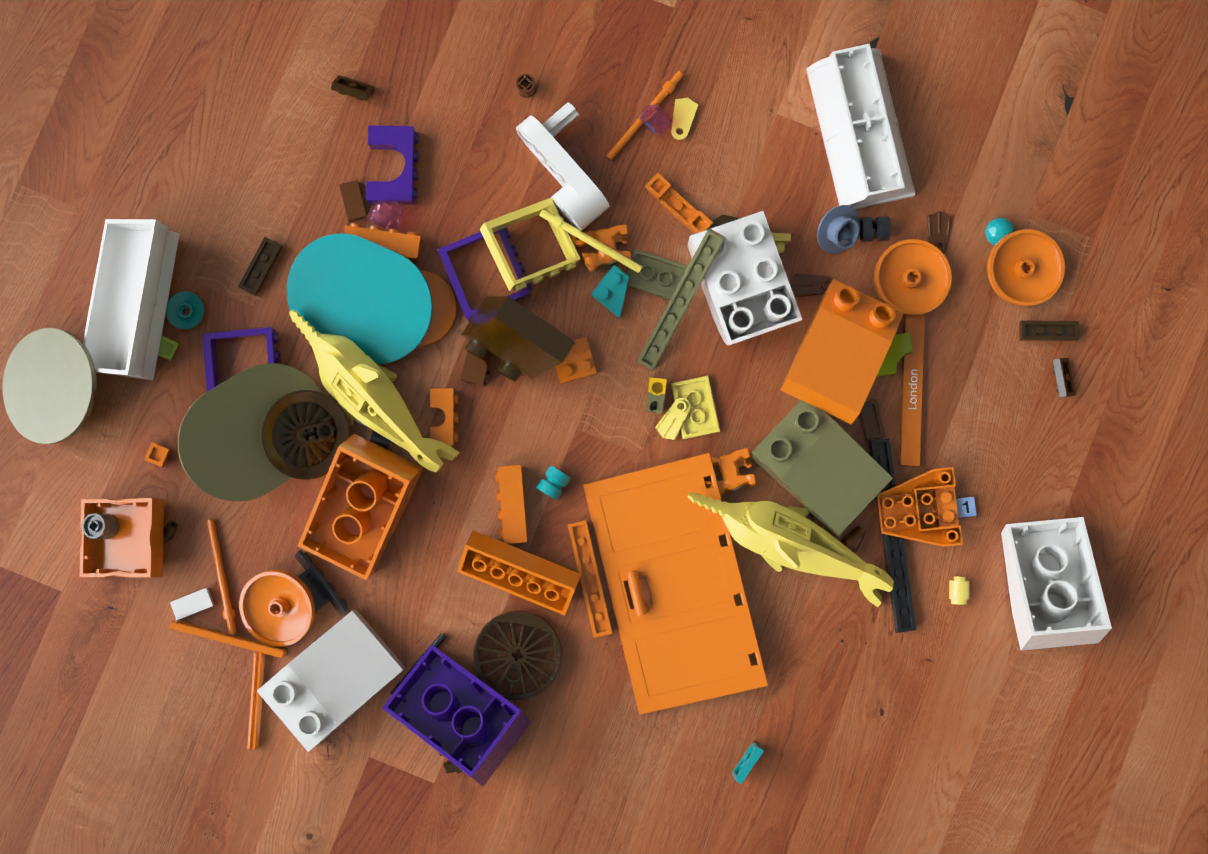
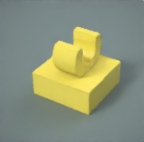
M772 233L778 253L783 254L785 245H789L791 242V234Z

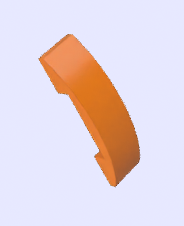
M659 173L645 185L649 193L693 233L703 232L713 224L700 210L697 211L672 188V185Z

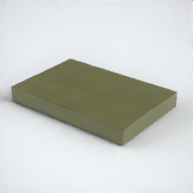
M635 249L631 260L641 265L642 269L637 273L628 268L627 275L630 276L627 287L670 300L688 266Z

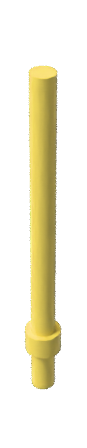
M544 209L541 211L539 216L551 222L552 226L558 229L560 227L637 273L641 271V265L566 223L562 217L554 216Z

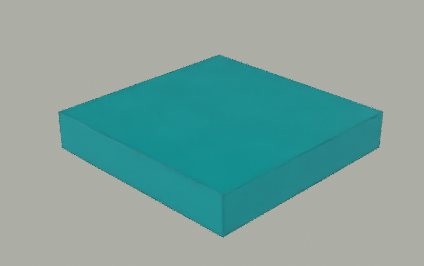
M752 742L732 772L733 777L740 784H742L764 752L760 745Z

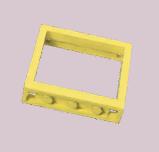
M551 198L485 222L480 228L509 291L516 289V291L522 290L527 287L526 284L531 282L537 284L544 280L543 277L548 275L550 278L554 277L563 269L569 271L575 268V264L580 260L568 232L560 227L558 229L552 226L551 222L549 224L567 259L566 261L515 280L493 232L540 215L543 209L554 216H560Z

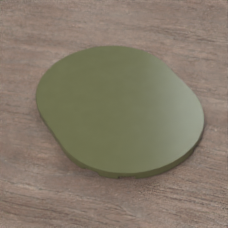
M270 363L249 367L207 391L189 407L179 427L178 454L185 473L202 491L226 501L253 500L279 487L291 479V477L278 471L268 460L261 440L263 421L269 409L281 397L300 390L321 392L319 387L300 370L287 365ZM300 402L303 418L307 402ZM313 403L311 407L309 420L318 408V406ZM292 404L288 407L297 420L295 404ZM283 410L279 414V416L293 424L288 415L286 414V412ZM322 410L314 424L327 416L324 410ZM278 420L279 428L292 430ZM322 426L319 430L321 436L326 433L325 426ZM280 432L281 437L292 435ZM307 432L301 434V437L304 438V436L307 435ZM290 440L282 441V445L286 444ZM318 441L325 446L326 441ZM314 445V447L316 448V450H317L318 453L320 454L321 451H322V449H320L319 447H317L316 445ZM292 446L284 450L285 456L287 455ZM309 449L311 463H313L316 458ZM297 450L288 462L290 465L294 466ZM304 451L302 453L300 467H306Z

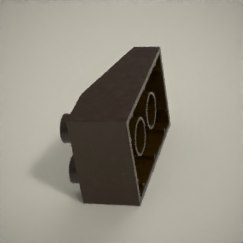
M486 296L461 334L470 340L465 347L468 352L482 361H485L487 356L491 354L501 361L497 371L513 382H516L520 375L533 379L561 364L575 344L573 340L509 296Z

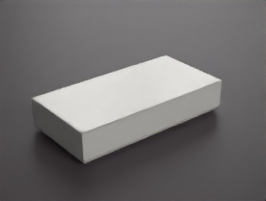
M208 588L170 602L176 620L215 606Z

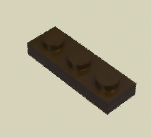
M264 237L238 287L257 296L283 246Z
M1021 320L1019 322V340L1078 341L1079 321Z

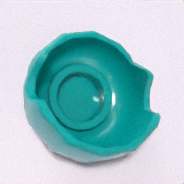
M997 217L990 220L985 229L987 241L995 246L1001 238L1015 232L1014 226L1006 218Z

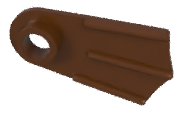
M938 211L927 216L929 243L934 246L941 244L942 249L940 251L944 254L948 246L951 216Z
M795 273L790 286L795 297L824 294L827 290L824 282L831 283L833 278Z

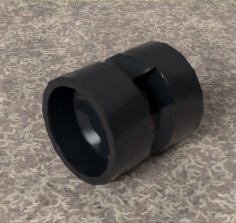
M888 216L876 217L875 220L872 217L860 218L859 235L861 242H872L874 239L877 241H889L891 228Z

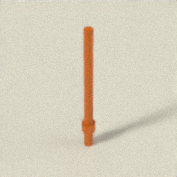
M680 71L663 85L662 91L606 155L608 160L612 161L666 96L676 89L675 86L684 76Z
M211 519L207 520L224 606L223 617L227 621L229 634L237 633L234 620L236 615L231 605L215 520Z

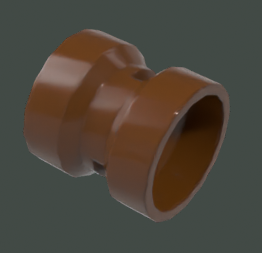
M522 74L517 78L516 86L519 95L523 98L533 96L536 91L534 78L529 74Z

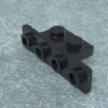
M299 550L295 558L305 569V572L299 575L298 578L310 590L315 604V612L331 602L341 616L345 615L348 611L345 600L337 596L334 586L326 582L322 571L318 567L315 568L311 563L310 556L306 552L303 553L302 550Z

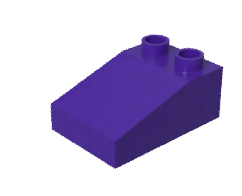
M433 645L428 648L382 707L388 714L482 787L531 724V721L522 710Z

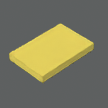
M709 376L671 383L674 402L678 398H685L691 405L681 428L682 439L720 432ZM680 403L678 406L680 410L684 409L683 403Z

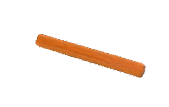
M260 652L254 653L247 745V748L250 750L259 748L262 697L257 690L263 686L265 654Z

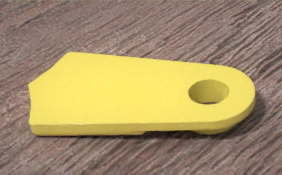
M688 97L675 100L671 134L677 140H683L687 137L698 108V104ZM682 130L683 134L678 135L676 131Z
M678 398L655 427L662 438L676 440L691 408L690 402L687 399ZM680 403L684 404L683 410H680L678 407Z

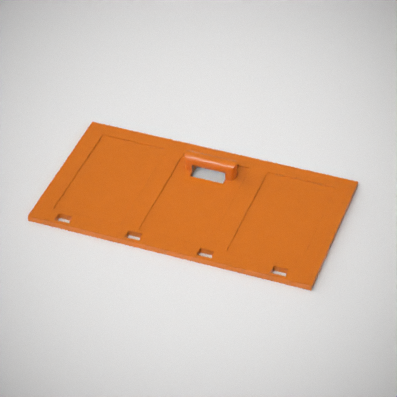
M710 453L584 484L586 499L639 715L768 686L730 532L719 513H713L711 509L708 510L705 506H699L698 503H693L688 498L689 492H697L699 495L704 494L707 498L711 497L722 502ZM710 475L713 488L706 487L704 477ZM725 534L728 546L721 547L719 536ZM646 576L653 604H645L639 577ZM628 580L632 596V601L634 605L633 609H631L624 583V581ZM740 593L743 605L736 606L734 595ZM755 652L758 665H751L749 654Z

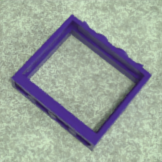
M507 227L493 232L494 235L499 233L517 278H523L522 274L525 273L521 262L517 263L515 256L518 253L514 245L510 246L508 239L511 236ZM481 232L438 249L468 322L472 319L478 308L471 310L448 254L483 240L484 237ZM526 284L527 287L509 295V297L516 302L530 297V290H533L531 284Z
M272 327L202 334L207 391L219 385L215 340L266 335L268 364H278V362H281L280 351H277L279 338L276 330Z

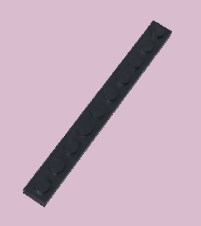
M889 438L868 441L870 456L893 478L882 492L896 486ZM882 534L887 574L894 581L890 598L895 633L915 631L916 623L904 539Z

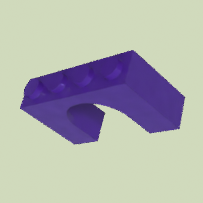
M368 125V145L370 149L395 150L405 158L404 170L395 180L387 182L367 181L366 201L369 205H414V199L418 198V190L415 188V181H418V169H415V162L419 161V153L416 151V144H419V132H416L414 126Z

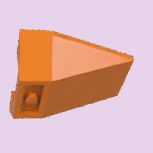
M954 468L930 470L880 493L877 496L881 533L942 547L963 545L954 488L956 486Z

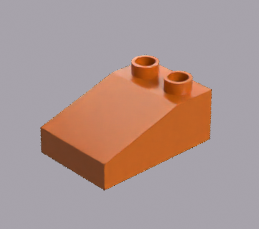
M833 279L815 310L780 390L852 425L861 412L890 348L903 312Z
M353 434L338 446L298 547L368 580L375 572L399 523L423 467L363 437Z

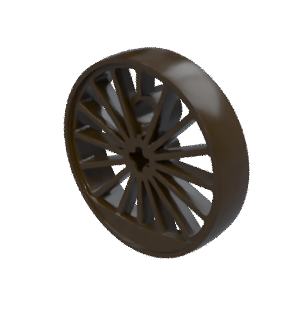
M523 610L504 612L491 619L478 634L473 652L474 666L480 680L504 698L511 700L529 699L545 691L555 680L562 662L560 639L551 624L535 613ZM498 622L510 623L514 646ZM513 623L522 624L518 645ZM494 624L497 626L511 648L487 633L491 626ZM525 625L534 627L521 646ZM537 628L548 632L524 648ZM549 635L552 636L555 646L527 651ZM484 636H487L508 651L481 646ZM480 649L508 656L480 661ZM517 650H520V654H523V657H520L519 660H516V656L513 655ZM556 650V661L528 656L529 654ZM508 659L485 675L481 664ZM527 659L555 664L554 670L549 675ZM511 662L495 686L487 677ZM525 662L548 677V680L540 686ZM522 666L536 685V689L526 692ZM517 669L520 674L519 678H510L509 670ZM504 678L510 682L509 692L498 688ZM521 680L523 693H512L513 683Z

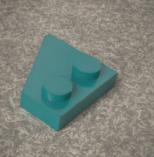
M614 265L591 293L595 299L618 318L622 315V307L630 276Z

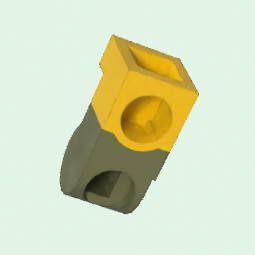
M649 377L648 413L662 414L667 379Z

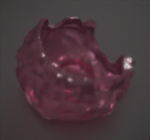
M397 201L391 207H388L386 203H382L381 206L376 204L375 209H369L367 219L373 225L380 228L393 229L402 222L404 210Z

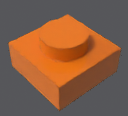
M151 442L144 460L164 467L171 449Z

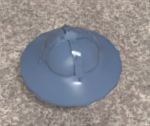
M843 204L835 206L825 214L818 227L817 240L819 246L826 253H841L855 245L860 233L858 212L852 206Z

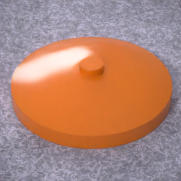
M1024 229L1009 233L995 244L988 258L987 273L992 288L1003 300L1017 306H1033L1047 301L1057 292L1064 278L1065 261L1060 247L1051 237L1037 230Z
M908 239L893 244L880 256L874 270V285L881 301L907 316L923 315L934 310L944 301L951 287L952 274L948 260L936 246L923 240Z
M428 271L421 272L427 279L431 289L433 316L430 328L418 347L432 345L443 339L452 329L457 315V302L452 289L445 280Z
M278 569L263 571L246 583L240 595L239 609L245 627L256 639L267 645L277 647L291 645L304 637L313 624L315 604L312 594L305 583L290 572Z

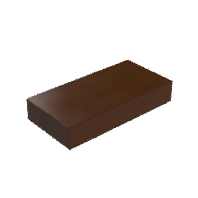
M358 180L340 184L339 187L348 221L367 218Z
M877 399L865 402L859 414L865 440L870 441L886 437Z

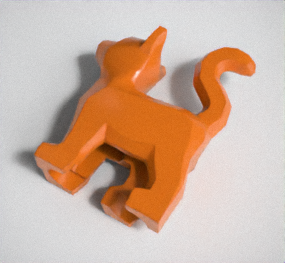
M626 224L616 225L608 229L584 232L631 260L630 251L616 250L615 243L628 244L627 238L624 236L628 234ZM569 234L575 247H581L586 244V242L576 239L575 236ZM599 250L598 254L582 253L581 258L590 272H595L600 265H611L617 262V260Z
M748 448L736 450L719 458H711L712 464L717 465L722 474L723 480H717L721 498L727 491H736L744 485L756 486L753 474L740 475L739 469L742 467L752 468L751 460L747 459L750 458ZM712 481L705 482L708 486L707 488H713Z

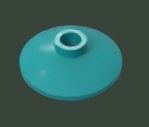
M187 291L179 292L173 295L167 303V319L176 328H194L203 319L204 304L194 293ZM189 308L190 313L185 315L184 311Z

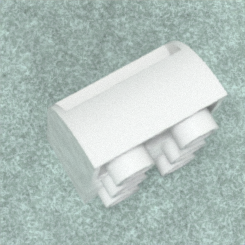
M761 211L711 228L725 236L726 239L705 275L701 286L714 322L725 344L729 346L803 320L764 212ZM707 230L689 237L687 246L691 258H693Z

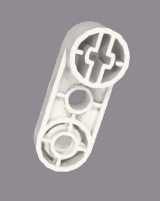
M568 102L543 124L530 115L516 127V131L530 151L562 186L551 197L555 206L573 227L582 231L610 206L598 187L553 138L579 116L574 106Z

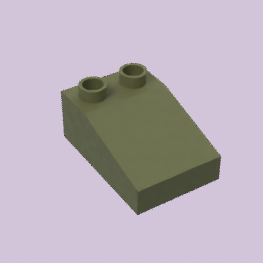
M802 400L752 451V460L838 538L893 479L830 416Z

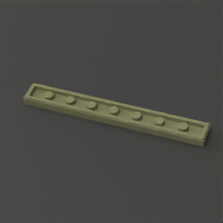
M708 228L637 362L651 370L655 369L725 241V236Z

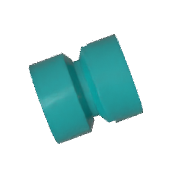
M550 465L545 474L547 478L541 479L536 488L558 501L563 493L561 488L566 487L572 478Z

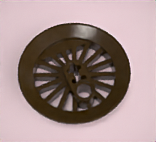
M312 390L291 392L277 400L267 412L261 431L263 450L270 463L286 476L301 480L316 479L326 475L338 446L350 437L349 423L340 405L331 397ZM300 402H307L304 418L302 416ZM313 403L317 405L318 408L309 420L311 407ZM292 404H295L297 420L288 407ZM284 410L293 424L279 416V414ZM322 410H324L327 416L314 424ZM278 420L292 430L279 428ZM322 426H325L326 433L321 436L319 430ZM280 432L292 435L281 437ZM307 432V435H305L304 438H302L301 434ZM290 440L286 444L282 445V441ZM318 441L332 442L331 448L328 449ZM314 445L327 453L323 459ZM292 446L287 455L285 456L284 450ZM309 449L318 461L313 465L311 463ZM297 450L294 466L290 465L288 462ZM303 451L306 467H300Z

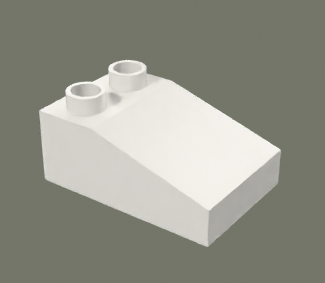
M1084 517L1006 524L1001 532L1012 614L1020 650L1099 643L1112 627Z
M352 610L288 663L257 692L309 752L405 670L406 667L357 610Z

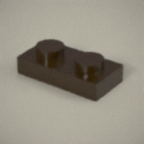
M338 75L332 82L331 90L337 91L342 95L355 97L358 100L367 101L373 94L374 86Z
M1069 358L1053 360V373L1056 376V390L1059 397L1075 396Z

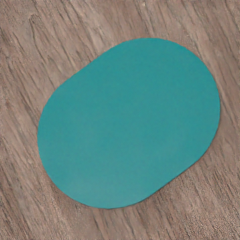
M340 233L326 235L313 241L297 256L288 275L287 300L290 311H298L299 315L303 316L304 320L308 321L309 325L314 326L315 331L321 334L345 336L350 339L376 364L390 363L404 358L421 344L430 328L433 316L431 289L422 272L407 257L363 237Z

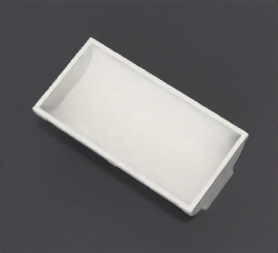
M870 44L833 51L830 57L807 67L806 70L839 205L852 206L856 210L914 197L916 192L900 135L899 123L895 114L881 51L871 48Z
M105 220L83 344L93 359L96 373L136 379H154L180 235L170 231V228L161 224L159 220Z

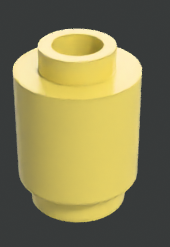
M954 576V580H950L949 599H951V604H967V600H969V581L965 580L966 577Z

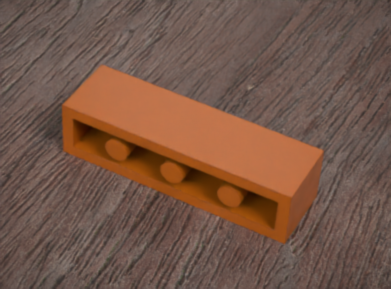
M354 223L351 226L345 225L344 234L363 237L393 250L411 261H420L423 240L421 236H418V233L407 232V234H402L399 230L395 229L382 231L381 228L370 226V229Z
M522 465L500 466L498 471H495V481L499 483L500 490L496 491L497 502H501V510H498V519L502 521L503 529H499L500 540H504L506 544L528 542Z

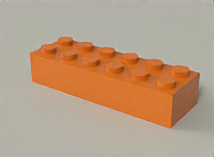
M474 530L465 544L457 570L461 574L564 616L581 577L580 573Z

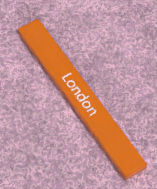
M925 314L918 316L905 315L904 333L910 332L913 352L903 357L899 465L920 466Z

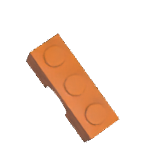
M430 388V408L443 410L446 416L445 422L441 426L430 427V439L444 442L451 447H455V443L459 442V432L455 431V424L459 423V413L455 412V405L459 404V394L455 393L454 388Z

